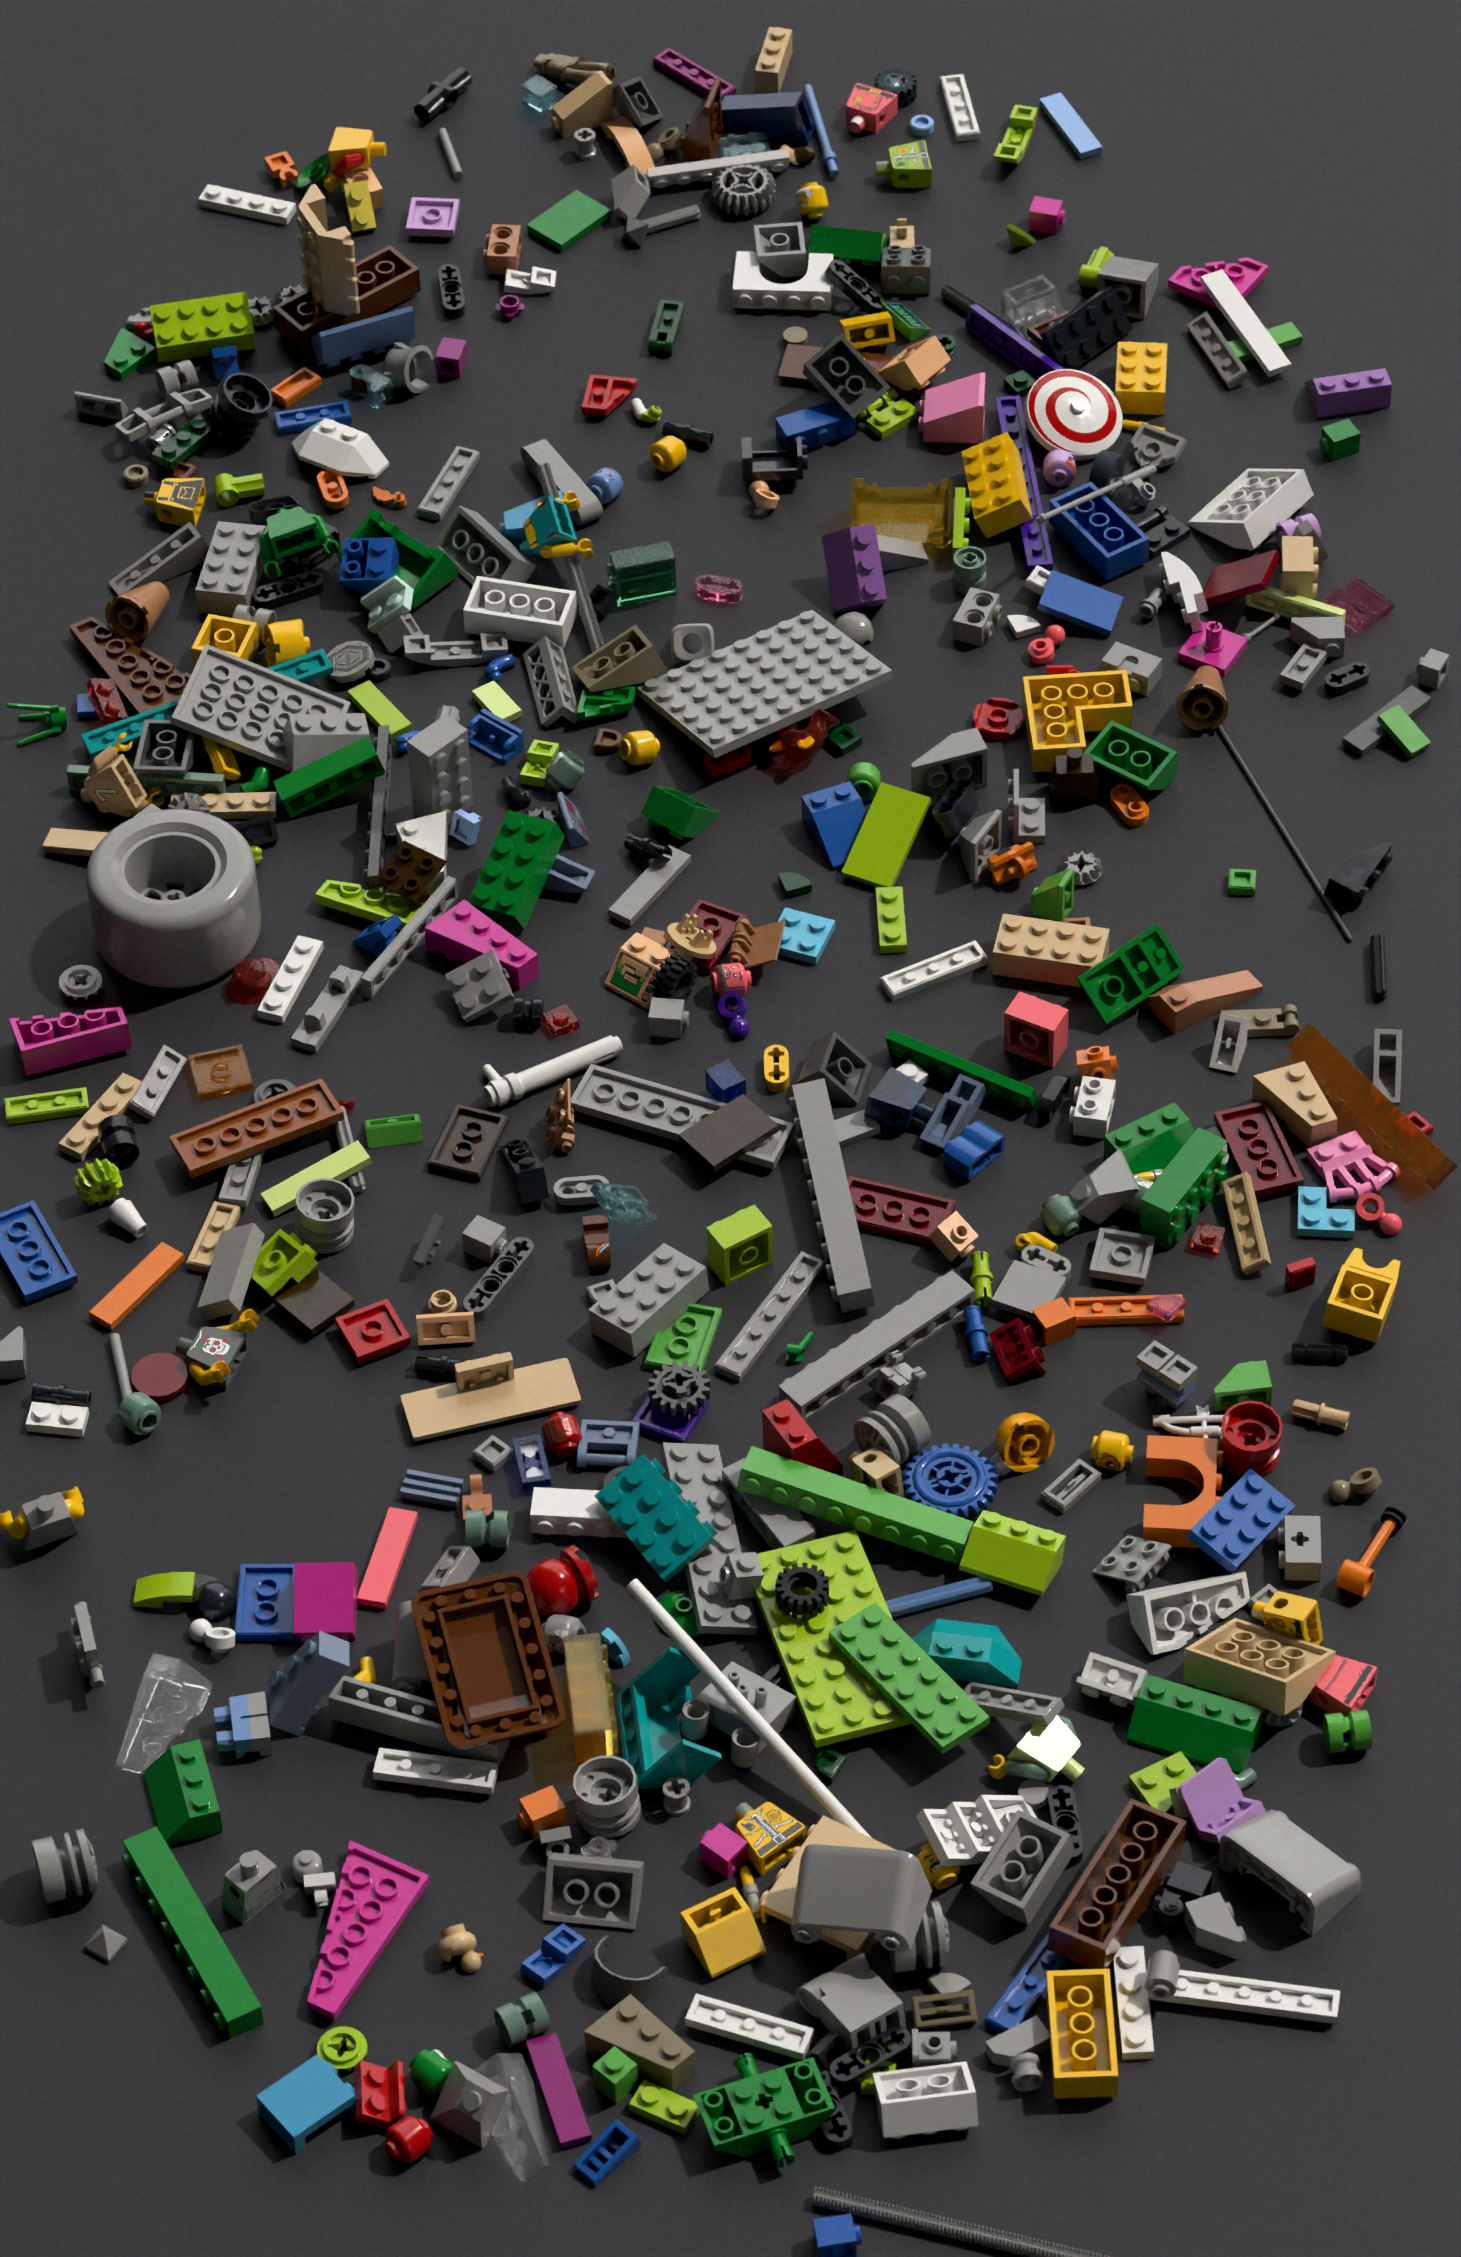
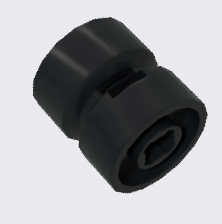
M118 1114L104 1118L97 1128L104 1159L107 1158L111 1164L114 1163L117 1167H124L134 1163L138 1159L140 1151L132 1120L125 1115Z

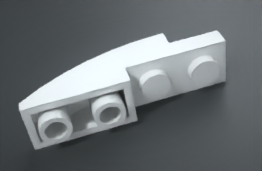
M1166 551L1162 552L1163 563L1159 564L1164 579L1163 583L1167 595L1172 593L1174 603H1180L1181 608H1183L1181 611L1185 624H1191L1193 633L1203 630L1199 613L1209 610L1199 580L1182 560Z

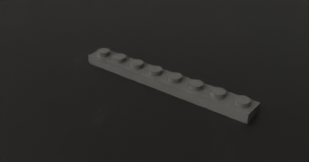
M389 725L379 726L378 737H374V749L386 773L371 779V787L374 792L369 794L372 811L368 812V823L371 830H367V844L370 848L365 850L368 868H364L365 884L370 885V889L375 887L383 888L374 883V880L385 865L386 840L384 837L382 838V835L387 833L393 741Z

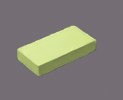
M494 680L472 690V697L482 708L505 721L511 722L522 717L521 709Z

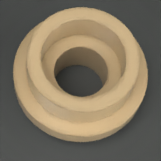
M437 1290L429 1299V1310L433 1314L453 1313L457 1308V1300L450 1291Z

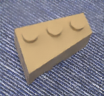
M1305 1061L1253 1076L1252 1098L1256 1102L1267 1100L1275 1118L1279 1117L1287 1124V1129L1309 1148L1336 1138L1338 1119Z

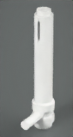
M610 1035L517 1074L512 1072L503 1077L491 1065H484L482 1073L490 1081L487 1086L483 1087L484 1097L490 1107H501L506 1105L508 1100L516 1101L521 1099L528 1092L589 1068L590 1064L597 1065L618 1056L623 1051V1045L618 1036L613 1037Z

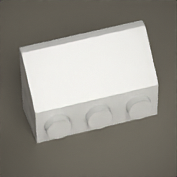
M966 2061L872 2073L879 2123L884 2138H903L910 2134H934L941 2130H965L969 2127L978 2126L976 2090Z

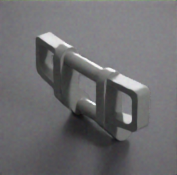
M200 388L182 393H177L176 391L170 393L164 403L145 411L139 407L132 410L128 417L115 425L117 435L127 443H130L147 433L155 431L158 426L183 415L187 417L195 412L210 408L213 403L212 396Z

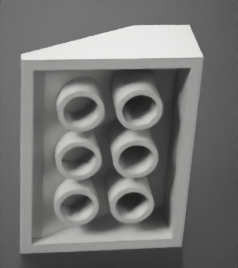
M1248 468L1189 520L1188 523L1190 527L1235 549L1254 550L1260 547L1261 542L1268 536L1275 533L1277 523L1289 520L1291 515L1304 507L1314 494L1304 469Z

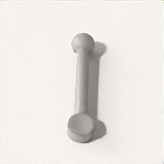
M1280 611L1277 612L1272 618L1252 632L1244 633L1242 636L1248 638L1249 643L1253 636L1273 622L1278 621L1283 616Z

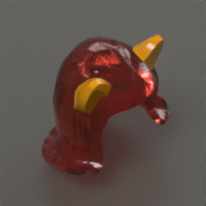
M817 709L814 711L810 723H793L780 729L778 739L770 746L769 750L770 752L783 751L794 762L808 761L815 757L823 747L829 729L839 726L840 722L832 714Z

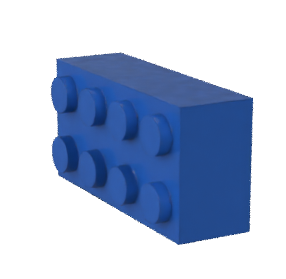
M1089 482L1049 500V512L1099 489L1092 482ZM1104 494L1049 518V524L1106 580L1149 561V538Z

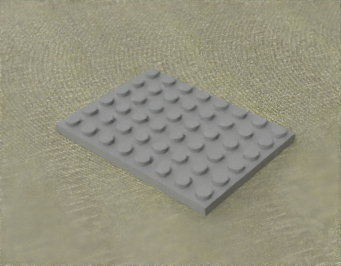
M814 610L802 612L799 616L790 620L781 621L778 625L767 630H761L744 640H738L726 648L715 650L708 657L695 659L685 666L672 669L657 678L649 679L637 686L636 690L637 695L712 757L717 758L893 679V673L889 667Z

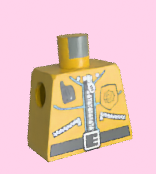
M744 1802L734 1810L733 1816L739 1821L735 1825L736 1834L748 1842V1859L761 1876L790 1857L797 1846L801 1847L806 1840V1827L771 1802H765L755 1810Z

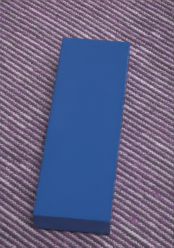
M347 401L274 413L279 435L303 432L325 418L343 425L352 423Z

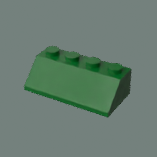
M1147 1674L1137 1697L1127 1735V1742L1169 1755H1174L1181 1751L1188 1761L1205 1766L1219 1757L1225 1758L1232 1773L1238 1775L1245 1770L1260 1734L1262 1709Z

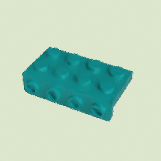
M642 1454L594 1497L665 1582H668L709 1545L712 1544L714 1547L719 1545L718 1541L714 1538L718 1533L707 1520L702 1523L698 1519L697 1515L701 1512L690 1499L686 1502L683 1501L679 1496L683 1493V1490L673 1479L667 1481L662 1474L666 1470L656 1458L650 1461Z

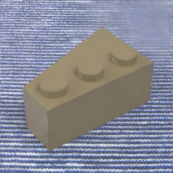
M631 1994L584 2031L586 2053L593 2056L595 2054L604 2056L615 2046L637 2064L638 2076L672 2091L696 2072L695 2051Z

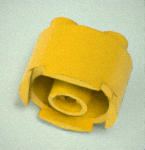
M302 619L273 622L263 626L262 640L263 645H267V654L264 655L268 668L310 652V640L308 636L304 637Z

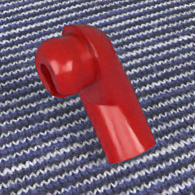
M145 322L134 324L135 336L143 340L154 341L152 329H147Z
M1046 665V675L1080 673L1072 665Z

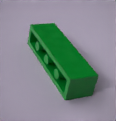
M367 736L273 781L290 818L386 772Z

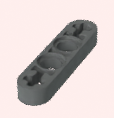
M518 1237L513 1239L463 1301L464 1312L473 1311L474 1322L484 1320L533 1261L534 1244L529 1238ZM504 1266H510L514 1268V1270L510 1273H502L499 1271V1269ZM488 1285H496L497 1287H499V1289L494 1292H487L484 1290V1288Z

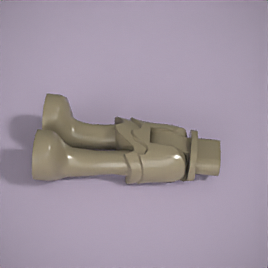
M541 53L533 61V67L540 69L541 73L562 82L577 81L583 83L596 72L602 70L613 85L617 75L616 67L613 64L587 62L584 57L555 55V53L546 55Z

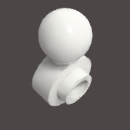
M196 1619L190 1624V1637L196 1642H205V1645L211 1648L213 1652L224 1653L229 1651V1648L235 1646V1631L224 1627L212 1628L210 1622L205 1619Z

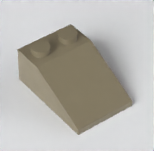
M635 624L571 668L588 690L594 692L645 683L649 679L656 678L666 669V666L652 643Z

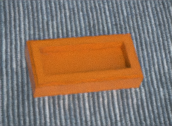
M303 367L270 389V392L274 397V401L287 408L320 386L322 379L311 370Z

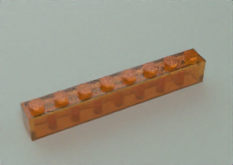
M1310 1022L1286 1045L1294 1053L1290 1058L1295 1063L1305 1061L1317 1084L1320 1085L1324 1082L1328 1086L1324 1091L1335 1102L1340 1098L1345 1103L1341 1108L1351 1118L1357 1115L1362 1120L1359 1125L1370 1136L1375 1132L1379 1136L1376 1142L1387 1153L1392 1149L1397 1154L1393 1159L1404 1169L1408 1166L1414 1170L1411 1176L1422 1187L1427 1183L1435 1190L1458 1167Z

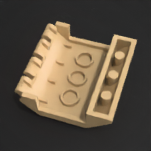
M316 184L311 185L298 206L299 217L296 218L298 228L301 231L298 241L303 251L300 260L305 274L302 275L304 286L306 289L310 288L315 302L320 303L325 311L350 316L351 313L358 314L360 307L354 242L350 240L351 234L345 226L328 231L325 197Z

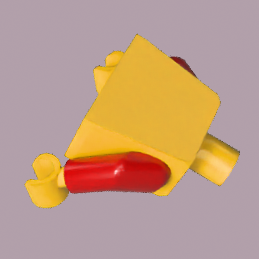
M336 127L328 150L332 174L328 173L324 176L323 186L328 192H333L339 186V182L336 179H340L348 170L369 168L373 156H386V142H374L371 130Z

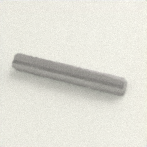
M343 1106L340 1107L344 1112L345 1120L333 1124L340 1150L354 1142L347 1113ZM361 1170L347 1177L349 1187L353 1193L365 1190V1182Z

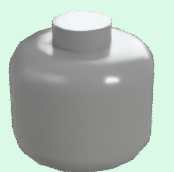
M303 1850L297 1853L292 1860L294 1878L304 1884L303 1875L323 1873L322 1859L319 1854L311 1850Z

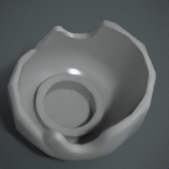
M858 612L846 613L835 622L834 626L861 647L867 640L872 642L874 635L873 627L864 614Z

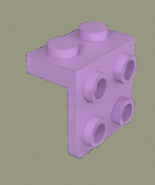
M1219 1757L1178 1788V1793L1200 1840L1220 1844L1221 1836L1229 1829L1266 1812L1261 1801L1243 1796L1225 1758Z

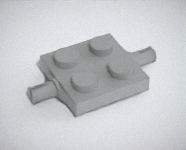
M78 1602L74 1605L76 1617L71 1618L76 1651L79 1655L82 1677H89L91 1687L102 1688L105 1685L102 1673L103 1666L99 1664L91 1627L92 1619L88 1613L87 1603Z

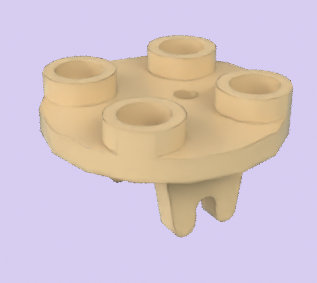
M685 914L679 923H671L667 927L663 938L678 949V954L687 960H692L693 957L706 960L713 958L716 952V944L712 940L714 933L711 930H707L705 933L702 929L696 928L699 919L696 914H693L691 917Z

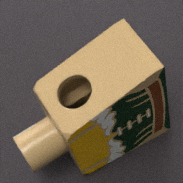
M877 1447L865 1452L858 1450L849 1456L848 1463L852 1466L854 1481L904 1498L900 1466Z

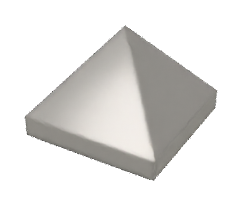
M102 1925L86 1943L84 1949L109 1963L126 1944L128 1939Z

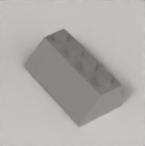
M459 505L432 545V548H438L445 552L459 568V573L472 585H474L477 576L526 583L536 568V565L479 513Z

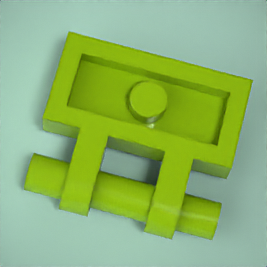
M892 389L856 418L861 420L866 417V428L883 440L918 419L919 410L904 398L897 402L893 401L898 398L896 390ZM881 407L884 408V409H883L882 411H880V412L877 411V410H878L879 408H881Z

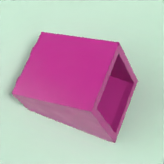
M354 1562L294 1564L293 1633L296 1639H301V1643L312 1638L318 1631L347 1642L348 1639H356L359 1575Z

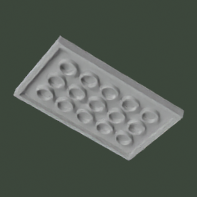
M205 644L170 723L291 772L282 734L288 715L347 713L351 702Z

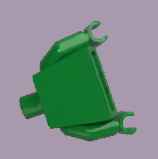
M295 507L290 510L280 509L275 515L267 518V527L263 529L259 537V546L262 558L266 561L264 572L268 579H270L269 571L272 569L277 571L278 577L281 575L280 568L273 560L274 558L277 560L320 545L322 541L324 542V555L327 559H330L329 549H334L337 554L339 553V544L337 541L330 539L331 534L322 517L306 513L301 507Z

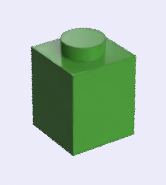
M615 2046L592 2065L594 2087L616 2105L638 2086L637 2064Z

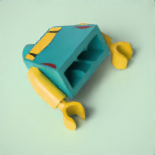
M566 492L563 499L559 497L554 499L548 496L543 502L536 505L533 513L523 524L527 539L519 547L525 556L530 557L535 553L547 559L573 556L576 552H580L584 558L594 556L593 550L588 548L593 547L589 539L583 538L578 542V545H574L577 538L568 510L576 511L581 507L574 492Z

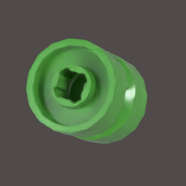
M1367 1710L1350 1711L1346 1717L1342 1713L1323 1715V1734L1327 1753L1345 1752L1347 1747H1351L1354 1751L1372 1748V1731Z

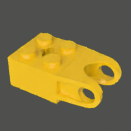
M1354 1248L1345 1264H1342L1327 1302L1322 1326L1377 1343L1392 1306L1400 1261L1394 1259L1384 1268H1373L1363 1261V1249Z

